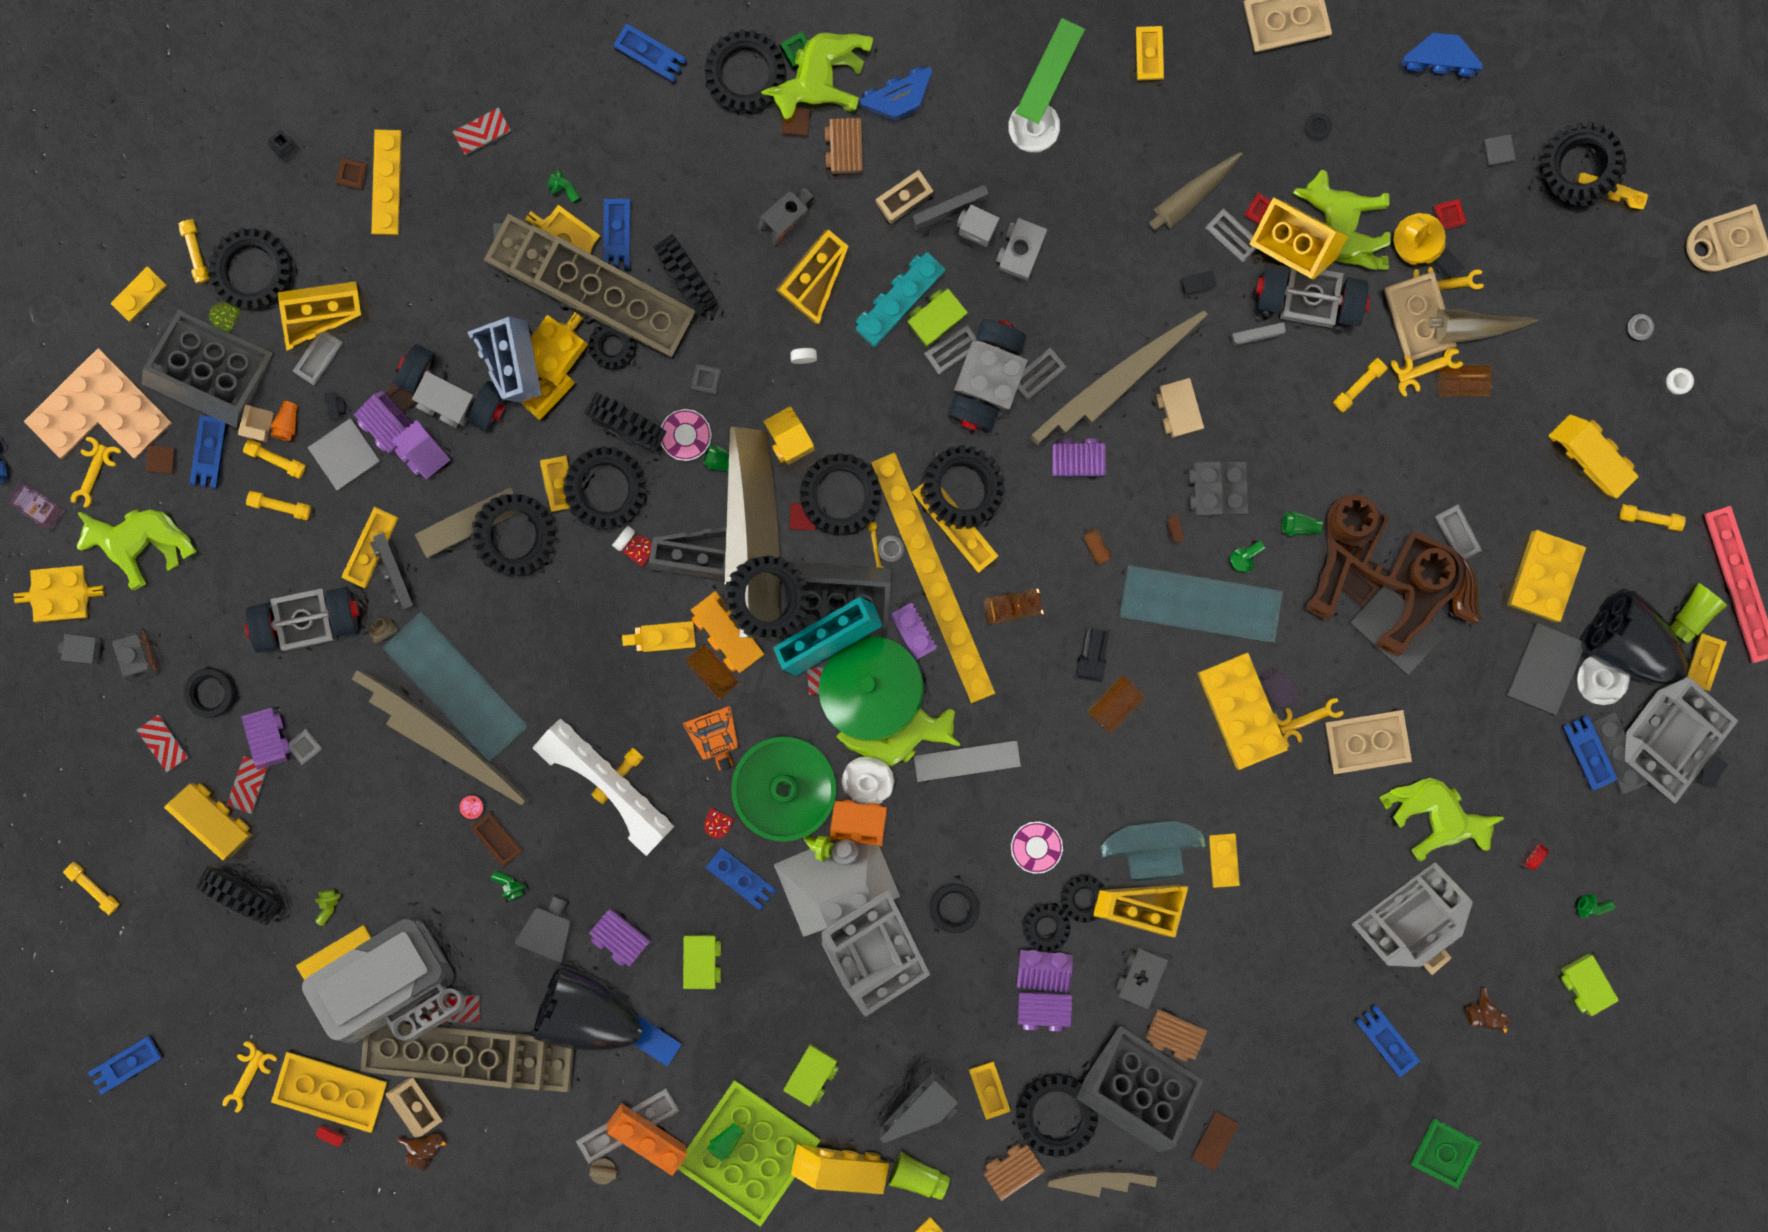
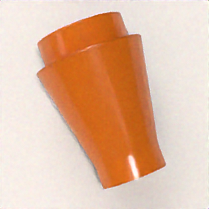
M289 401L282 402L281 408L270 426V436L283 441H291V437L295 436L297 404Z

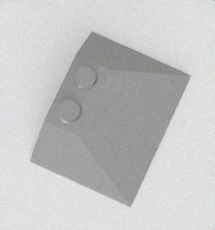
M1685 678L1658 690L1626 732L1625 762L1676 804L1738 720L1691 678Z
M832 840V843H834V845H835L837 842H839V841H836V840ZM855 843L858 848V857L850 865L838 864L833 856L822 862L815 859V852L811 849L774 864L803 937L830 927L886 890L890 892L893 900L900 897L879 846Z
M1434 862L1352 923V925L1387 966L1421 967L1463 935L1473 902L1445 871Z
M888 890L822 931V946L843 987L865 1017L930 976L921 954Z

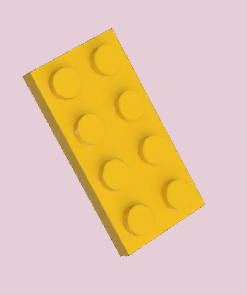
M287 1051L271 1103L372 1133L388 1081Z

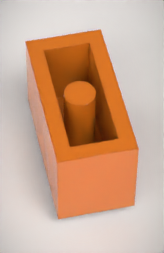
M852 800L835 801L830 829L831 839L836 841L851 840L854 843L882 846L887 807H882L877 803H868L867 805L856 804Z

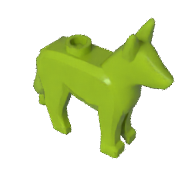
M819 33L807 41L803 50H798L795 64L799 65L796 78L786 81L779 86L767 88L761 93L774 97L785 119L792 117L798 102L809 104L834 103L844 107L845 111L851 112L856 110L859 97L833 87L832 66L847 65L853 69L854 73L860 74L864 61L851 50L857 47L870 51L873 37L860 34L838 35Z
M1320 170L1306 189H1295L1294 195L1306 199L1315 208L1324 213V223L1348 235L1336 259L1337 262L1360 265L1371 270H1389L1388 256L1375 257L1372 253L1390 246V232H1385L1381 237L1376 238L1354 232L1361 212L1387 209L1389 207V193H1383L1379 197H1365L1350 191L1333 190L1329 187V178L1325 170Z
M136 509L124 516L126 521L115 527L96 520L85 513L78 512V515L84 522V526L82 527L77 548L83 551L95 545L100 546L108 558L117 563L129 579L128 586L131 590L135 591L146 585L135 558L149 542L165 555L168 571L180 565L176 547L180 549L183 559L197 552L191 544L190 538L174 524L165 512L150 509L139 512Z
M920 708L915 718L904 730L884 740L861 741L851 738L842 732L836 736L850 750L864 757L880 759L888 766H895L901 760L905 763L909 761L916 753L913 748L921 740L960 746V743L953 737L955 714L953 709H948L942 712L939 717L932 718Z
M1432 778L1423 779L1408 786L1394 788L1379 797L1386 809L1390 808L1393 803H1403L1393 816L1400 828L1405 826L1406 819L1411 815L1429 811L1433 833L1412 849L1416 859L1420 862L1425 860L1426 855L1432 850L1445 845H1455L1468 838H1474L1482 850L1488 851L1491 847L1494 825L1504 820V817L1501 816L1487 817L1465 814L1459 804L1462 798L1454 787L1449 789L1444 782Z

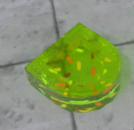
M221 302L215 304L210 309L209 318L214 326L230 333L241 310L228 303Z

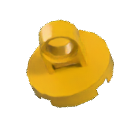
M1417 213L1406 217L1399 223L1394 232L1393 241L1398 255L1412 265L1424 262L1427 264L1432 263L1441 256L1446 246V234L1443 225L1437 218L1429 214Z

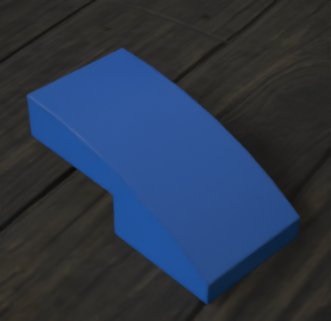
M638 1015L637 1018L640 1020L639 1026L643 1027L639 1041H634L633 1044L668 1067L682 1043Z

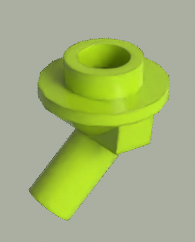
M812 834L804 837L808 847L815 852V859L825 862L828 858L832 857L834 843H832L831 837L818 836L815 839Z
M334 890L321 891L319 896L314 898L315 902L319 904L320 909H323L315 920L320 926L326 924L334 911V906L338 904L337 901L341 897L340 894H335Z

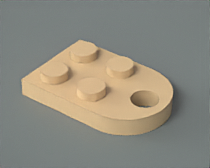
M1756 204L1705 220L1696 225L1691 230L1686 244L1688 256L1693 264L1704 271L1717 272L1767 256L1768 239ZM1702 242L1706 244L1708 248L1706 256H1698L1695 253L1696 243Z

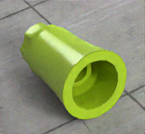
M1698 583L1683 609L1675 617L1676 620L1671 629L1677 637L1688 644L1728 605L1709 589Z
M900 1152L891 1171L888 1186L912 1191L928 1198L931 1196L942 1200L949 1186L950 1177L913 1159L904 1152Z

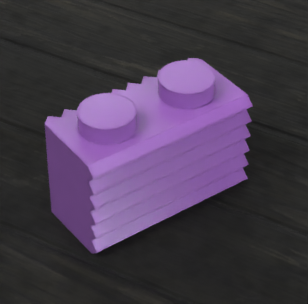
M384 391L372 395L354 413L358 419V425L364 431L370 432L375 438L376 445L388 453L398 448L393 438L406 430V427H410V424H413Z
M414 421V424H410V427H406V430L393 438L398 447L394 451L404 463L409 460L406 464L416 476L421 473L427 479L451 460L442 447L418 421Z
M1058 439V444L1052 445V476L1106 475L1105 443H1100V439H1084V444H1073V439Z
M909 603L890 614V617L915 660H918L934 651L937 645L934 644V640H931L932 636L929 635V631H926L927 627L923 626L924 622H921V617H918L919 613L916 612V608H913L914 604Z
M268 708L241 716L257 770L288 761L286 754L290 753L287 738L281 739L279 729L283 728L279 713L274 714L273 709Z
M611 908L589 933L593 936L591 942L601 950L605 947L613 953L611 958L622 967L625 964L630 967L650 943L648 938Z
M1021 950L1017 987L1019 989L1021 987L1024 989L1028 987L1029 989H1039L1040 991L1044 989L1045 991L1054 990L1057 992L1059 990L1060 992H1069L1073 955Z
M1019 992L1018 1025H1023L1024 1030H1039V1025L1049 1026V1031H1065V1027H1071L1072 994Z

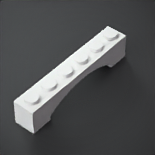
M559 719L533 746V749L551 766L556 763L580 773L600 788L623 817L630 833L628 839L646 856L675 827L665 815L652 806L646 797L633 788L627 779L614 770L608 761L596 753L591 745L577 735L572 727L562 719Z

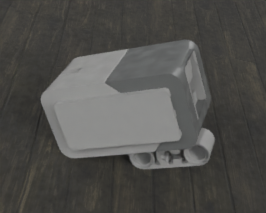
M417 919L398 921L308 976L302 984V991L326 1034L333 1040L350 1044L359 1042L386 1024L389 1025L396 1038L404 1041L416 1040L460 1013L466 1005V999L462 992L455 989H446L454 980L453 970L430 930L422 921ZM455 994L458 999L457 1004L453 1008H448L446 999L449 995ZM441 1008V1009L445 1012V1013L443 1014V1012H441V1011H436L435 1013H433V1014L431 1015L432 1020H428V1019H425V1018H424V1017L427 1016V1012H426L427 1009H428V1010H431V1011H435V1010ZM405 1022H410L412 1031L409 1035L404 1036L401 1032V1027Z

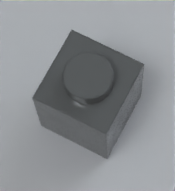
M64 634V639H60L58 653L62 655L61 660L98 664L101 638Z

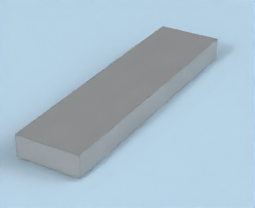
M1017 741L914 756L917 782L1021 767Z
M667 1088L631 1108V1110L654 1125L680 1111ZM607 1123L576 1140L588 1164L623 1144L607 1134Z

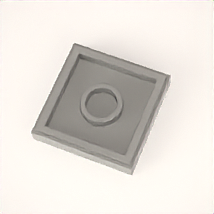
M351 418L307 447L337 491L381 462Z

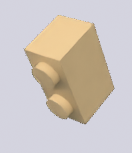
M918 170L878 197L876 204L891 225L932 197L934 191L920 170Z
M1190 378L1158 388L1159 393L1155 394L1159 409L1164 408L1166 418L1162 419L1166 434L1171 433L1172 438H1176L1204 429Z
M414 1078L404 1080L385 1094L414 1137L424 1135L442 1122Z

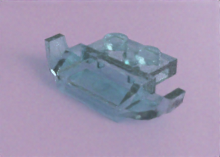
M1178 821L1125 826V828L1115 832L1101 845L1102 859L1116 855L1128 857L1131 882L1182 877L1181 851H1185V848L1190 847L1206 848L1205 838L1201 831Z

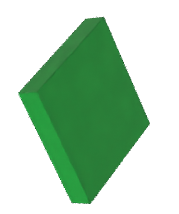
M1433 1118L1410 1165L1459 1189L1482 1142Z

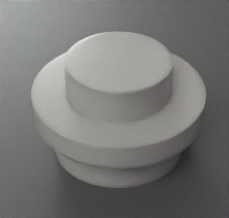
M1645 314L1635 315L1628 322V332L1636 340H1645L1652 335L1654 323Z
M887 536L880 541L878 553L883 560L894 562L903 555L904 545L898 537Z
M841 840L834 845L832 856L838 864L850 865L858 857V848L851 840Z

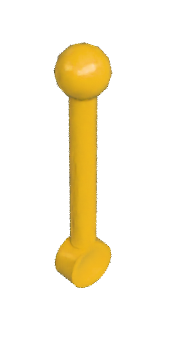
M870 522L867 525V529L871 532L876 561L875 568H884L881 565L878 553L877 524Z

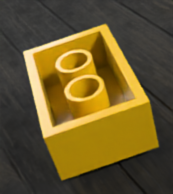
M1538 530L1532 531L1506 605L1553 622H1561L1586 547Z

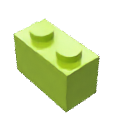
M939 289L929 297L931 303L924 308L920 305L909 314L911 319L907 321V324L926 347H929L968 315V312L949 289L944 292Z
M684 935L683 989H715L716 983H721V967H716V957H721V941H716V935Z
M1586 954L1561 969L1564 973L1561 979L1569 991L1573 989L1577 996V999L1574 1001L1582 1014L1586 1012L1587 1015L1594 1016L1619 1001L1593 955Z
M810 1043L783 1091L809 1107L813 1102L818 1104L826 1091L822 1088L826 1079L832 1081L839 1067L835 1066L837 1059Z

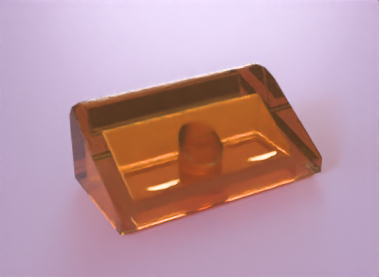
M1462 365L1457 369L1446 366L1438 369L1439 397L1491 396L1492 370L1490 365Z
M705 644L685 660L688 666L719 700L740 683Z
M1121 676L1091 707L1088 714L1111 734L1146 696L1129 679Z

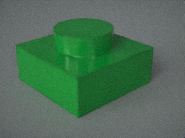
M803 31L779 45L792 68L797 66L795 59L798 50H803L808 41Z

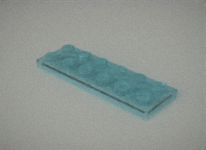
M1128 565L1119 617L1275 643L1283 591Z
M422 612L383 647L391 658L489 762L528 727Z

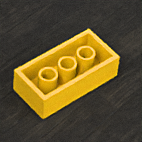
M1249 653L1242 654L1197 673L1237 770L1288 750Z

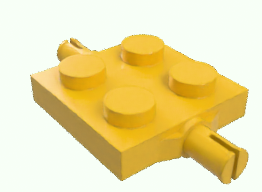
M559 205L544 220L533 213V211H530L529 215L535 220L528 215L525 218L532 225L555 237L562 238L591 254L592 248L601 237Z
M574 312L567 324L557 322L547 315L531 336L538 379H547L558 386L588 344L579 338L574 331L582 319H584L576 312Z
M84 566L30 570L31 587L29 592L14 593L15 604L30 602L33 608V622L35 623L87 619L89 597L104 596L105 592L103 585L88 587L85 580Z

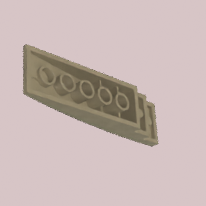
M509 213L483 260L547 295L670 357L673 356L696 312L692 308L562 238L555 237L534 225L531 226Z
M1203 311L1122 361L1060 409L1033 433L1030 439L1038 446L1055 429L1064 436L1082 418L1090 426L1200 324L1208 314Z
M730 427L725 585L726 582L732 579L729 577L730 574L737 571L736 567L745 563L746 560L761 556L780 557L776 498L767 431ZM770 573L756 575L746 587L745 602L747 608L757 619L772 622L780 617V579ZM740 629L739 637L753 638V635H746L743 633L744 630ZM780 637L767 638V639H779V640H780Z
M356 671L352 680L374 692L369 702L391 715L386 725L518 804L527 805L529 799L459 736L380 680L365 671Z
M405 1022L401 1027V1032L404 1036H407L412 1031V1025ZM386 1024L363 1039L360 1072L504 1088L570 1092L574 1049L535 1040L531 1034L439 1025L416 1040L404 1041L396 1038L389 1025Z

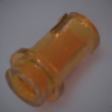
M1098 530L1083 537L1094 556L1092 560L1096 561L1098 565L1112 558L1110 555L1112 551L1107 549Z

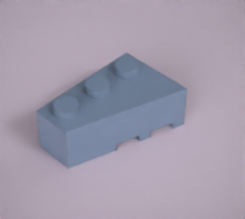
M506 317L467 332L470 339H474L479 349L478 354L480 358L485 360L490 370L488 373L502 400L521 403L541 396L527 320Z

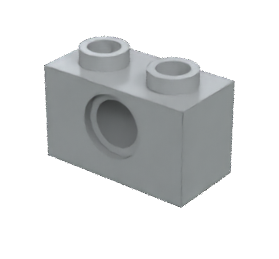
M970 205L968 210H962L957 221V227L960 228L959 235L987 248L998 225L999 217Z
M1018 218L1016 224L1011 223L1006 234V238L1010 239L1007 248L1001 247L996 262L1000 263L999 270L1028 281L1047 229ZM1017 242L1025 243L1028 247L1027 253L1024 255L1016 254L1013 250L1014 244Z

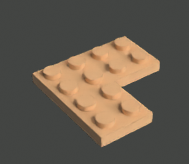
M99 348L24 420L60 459H63L98 423L134 459H137L148 448V445H151L173 423Z

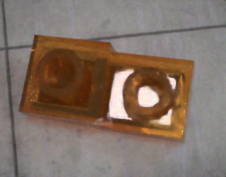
M1038 588L983 599L988 625L1043 614Z

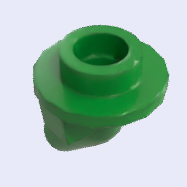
M557 169L556 173L551 172L547 186L552 188L551 194L564 189L571 203L580 199L575 187L565 178L560 169Z
M1261 540L1246 550L1244 547L1237 548L1231 554L1230 561L1237 571L1248 573L1252 571L1255 565L1252 558L1266 550Z
M493 872L492 881L505 885L503 886V899L509 898L510 901H514L524 896L523 891L527 888L526 885L515 881L512 877L501 872Z
M1588 894L1583 896L1578 902V915L1582 918L1591 915H1601L1615 910V905L1612 900L1598 904L1597 896Z

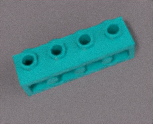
M928 252L923 256L919 253L909 263V266L912 268L905 275L901 272L892 281L891 284L894 287L887 294L883 291L873 303L876 306L872 311L868 313L865 310L855 321L858 324L855 328L856 332L874 349L946 273V269Z
M859 597L816 623L809 625L792 637L785 639L780 644L774 646L773 649L782 670L797 676L883 625L874 604Z

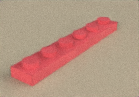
M1728 506L1704 514L1751 661L1756 663L1768 659V618L1732 507Z

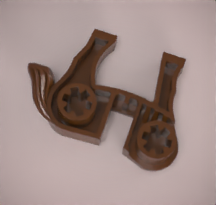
M1360 495L1343 496L1331 506L1328 512L1327 561L1320 575L1319 587L1315 595L1307 603L1306 610L1327 621L1331 619L1350 567L1364 578L1379 586L1405 594L1404 608L1399 621L1390 631L1381 635L1375 643V646L1396 657L1403 654L1413 637L1426 627L1441 606L1452 598L1453 611L1456 616L1472 624L1479 623L1481 617L1478 606V582L1473 568L1464 557L1453 548L1416 531H1412L1407 536L1391 570L1370 560V557L1390 518L1385 512L1381 514L1375 504L1367 497Z

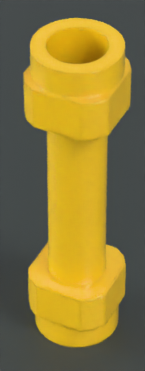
M194 220L182 221L178 223L181 236L186 239L194 270L191 272L195 284L209 281L210 274L208 273V267L203 264L195 236L198 232Z
M1376 358L1367 367L1369 370L1345 394L1342 392L1333 401V404L1341 412L1344 413L1353 404L1352 400L1375 377L1379 378L1388 369L1379 358Z
M250 438L247 440L243 453L253 458L258 456L287 470V474L298 479L302 477L306 468L305 464L294 459L290 461L261 447V443Z
M251 490L248 493L246 506L258 509L265 507L293 514L294 518L306 521L310 516V505L299 502L296 505L264 497L263 493Z
M1626 504L1622 505L1620 512L1621 520L1629 522L1639 520L1668 526L1669 530L1681 532L1684 529L1686 519L1685 516L1678 514L1668 516L1638 510L1637 506Z
M632 747L624 756V762L616 771L624 777L633 766L637 767L644 757ZM598 787L591 794L602 805L608 800L607 795Z
M73 861L63 873L72 882H78L100 903L99 908L108 915H111L120 904L112 895L107 896L83 874L84 869Z

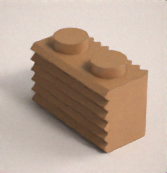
M861 118L830 119V126H825V142H830L831 152H826V168H831L832 174L863 173Z
M1157 1009L1145 1038L1150 1040L1149 1045L1160 1051H1164L1165 1047L1174 1051V1057L1187 1062L1189 1058L1196 1059L1207 1030Z
M1017 1143L1007 1150L1009 1155L1001 1161L997 1157L985 1165L987 1170L983 1172L984 1176L1001 1201L1045 1172L1027 1143L1023 1146Z

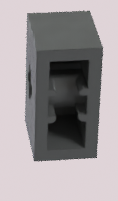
M1138 947L1136 952L1131 951L1125 964L1129 966L1126 976H1120L1115 988L1119 991L1118 997L1149 1009L1168 960ZM1141 970H1144V975L1147 977V980L1140 981V983L1137 984V979L1134 977V974H1140Z

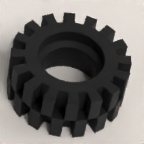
M604 323L593 329L594 331L589 337L588 347L590 355L598 365L606 369L616 370L628 365L627 363L630 360L632 361L633 355L636 353L635 339ZM608 336H617L622 341V349L616 355H608L603 351L602 343Z
M1083 875L1074 877V879L1067 882V885L1062 890V907L1066 914L1077 922L1091 923L1100 919L1093 916L1099 891L1106 890V887L1093 876ZM1081 889H1089L1095 895V903L1089 909H1081L1075 903V895Z
M1043 904L1034 907V909L1028 912L1024 920L1023 931L1027 941L1035 949L1043 952H1052L1064 946V943L1068 941L1071 934V923L1061 908L1055 905ZM1047 917L1055 920L1057 924V932L1050 938L1041 937L1037 932L1038 922Z

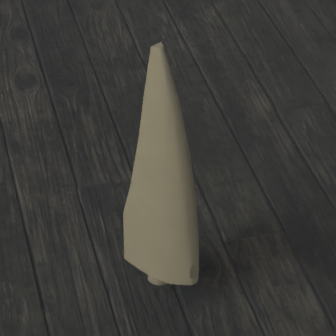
M1239 152L1222 161L1172 194L1154 209L1158 216L1149 222L1150 226L1157 230L1165 224L1170 230L1223 180L1242 158L1243 154Z
M1463 309L1438 310L1437 317H1429L1428 327L1436 328L1438 344H1449L1501 335L1536 323L1539 319L1537 317L1482 314Z

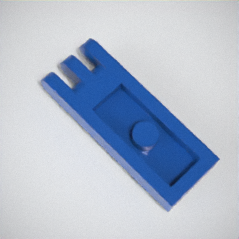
M627 23L613 44L616 49L672 82L675 81L676 76L669 73L668 70L672 69L679 73L682 69L673 63L676 59L682 64H685L687 61L685 57Z
M604 199L603 261L610 264L609 259H614V267L619 269L620 259H624V270H630V199Z
M204 415L199 417L189 485L195 486L197 475L201 476L200 487H205L207 477H211L210 488L216 489L226 423L214 417Z
M1587 715L1583 717V722L1586 725L1585 728L1582 727L1579 720L1573 721L1577 732L1573 733L1569 724L1564 725V730L1591 789L1596 790L1618 779L1595 728Z
M723 847L720 848L706 866V869L760 911H762L764 906L757 901L758 897L767 903L771 899L763 891L767 889L772 894H775L777 891Z
M1376 1005L1372 1008L1373 1012L1378 1016L1376 1019L1367 1012L1364 1016L1370 1024L1366 1026L1360 1018L1356 1023L1396 1074L1402 1077L1421 1061Z
M147 1036L89 1071L88 1074L90 1077H93L100 1072L102 1076L93 1082L95 1086L104 1081L106 1082L107 1086L99 1090V1093L102 1095L163 1057L151 1037Z

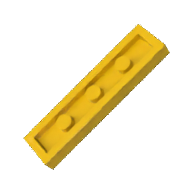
M374 130L371 232L373 235H399L401 130Z
M923 483L912 494L928 512L930 506L929 504L924 505L922 500L925 497V494H921ZM941 487V492L948 503L959 508ZM934 512L930 514L978 573L998 557L997 553L975 527L971 529H966V527L955 529L956 525L948 527L945 526L946 521L941 520L938 522L935 519L937 515Z

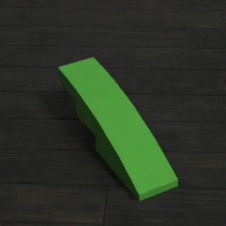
M1063 18L1060 20L1015 114L1039 125L1085 31L1084 28Z

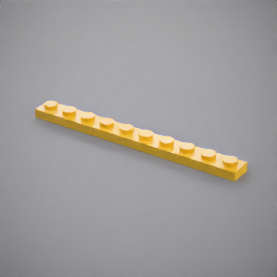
M892 453L871 462L970 702L973 703L995 694L896 454Z

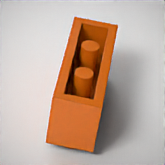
M622 1103L606 1124L607 1134L671 1176H673L687 1156L685 1144Z

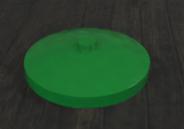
M875 636L863 637L832 655L822 671L819 683L820 702L826 717L843 734L861 741L884 740L900 733L917 715L924 694L922 672L913 656L895 641Z
M793 737L770 738L749 749L737 764L731 784L733 805L742 822L757 835L780 842L799 840L815 832L830 815L836 798L834 772L826 757L812 744Z

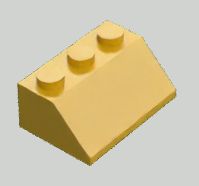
M1273 197L1250 245L1307 277L1315 279L1337 259L1348 235L1293 205Z
M190 783L164 808L220 859H232L251 838L252 835L248 832L250 827L240 818L235 820L228 814L231 810L221 801L216 803L209 797L211 792L201 783L198 785Z

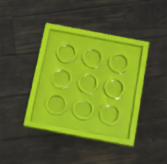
M734 1080L686 1149L687 1156L678 1167V1170L761 1227L795 1178L791 1175L797 1144L816 1147L821 1139ZM734 1122L745 1133L740 1138L730 1158H726L721 1162L707 1150V1147L711 1144L710 1140Z

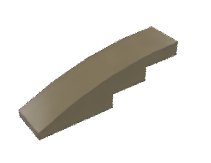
M508 488L415 534L426 558L470 538L471 533L474 532L472 523L476 522L477 517L475 515L483 509L482 506L485 503H489L490 499L504 494H515L513 489ZM509 510L502 513L495 519L492 527L520 513V511Z
M1092 1170L1048 1178L1047 1185L1048 1187L1100 1197L1102 1187L1128 1192L1129 1182L1156 1187L1157 1176L1156 1174L1131 1170Z

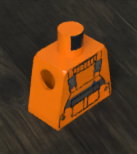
M731 706L683 723L703 760L714 757L719 771L734 766L729 751L739 746Z

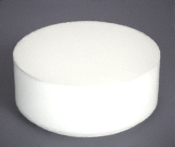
M813 348L795 349L790 353L791 362L795 364L817 361V352Z
M1677 368L1668 374L1666 384L1672 393L1680 395L1691 390L1694 384V377L1689 370Z
M627 525L612 546L621 551L635 534V530Z

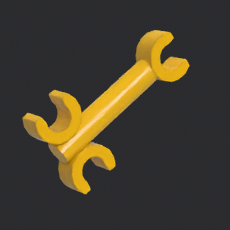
M1432 267L1427 269V273L1433 271ZM1418 269L1414 270L1413 278L1419 276ZM1473 270L1468 276L1437 280L1440 290L1467 286L1473 290H1480L1484 287V284H1474L1472 280L1473 276L1481 275L1482 270Z
M1456 347L1448 348L1443 357L1413 367V362L1407 355L1404 356L1406 364L1402 368L1398 367L1395 360L1391 361L1392 368L1398 373L1400 380L1398 388L1404 397L1407 396L1406 387L1409 384H1413L1417 392L1420 391V385L1414 379L1416 377L1446 366L1455 369L1460 368L1463 365L1460 359L1451 361V357L1459 353V350Z
M86 437V440L94 446L92 451L88 452L81 449V453L84 456L93 457L81 489L75 491L71 496V502L76 503L78 497L83 495L86 499L83 507L89 508L92 504L90 492L103 460L107 465L116 467L117 463L112 462L109 456L112 452L122 454L121 449L103 446L92 437Z
M1332 698L1326 702L1325 707L1291 720L1292 712L1289 708H1285L1287 717L1283 721L1278 719L1276 713H1273L1287 748L1290 747L1287 741L1290 735H1294L1298 743L1302 742V736L1298 731H1295L1296 729L1328 716L1332 718L1341 717L1344 714L1343 711L1337 713L1331 711V705L1338 702V698Z
M245 1041L243 1044L250 1049V1055L245 1056L241 1053L237 1055L239 1060L250 1062L233 1094L226 1096L223 1100V1106H227L231 1099L236 1100V1113L241 1111L244 1106L242 1097L258 1067L262 1072L270 1074L272 1070L266 1067V1059H271L275 1062L278 1060L275 1054H265L256 1049L254 1043L250 1041Z

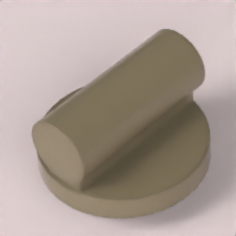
M389 618L376 619L369 628V635L375 645L399 633L396 625Z
M599 1158L591 1164L589 1176L597 1184L604 1185L616 1179L617 1170L611 1160Z

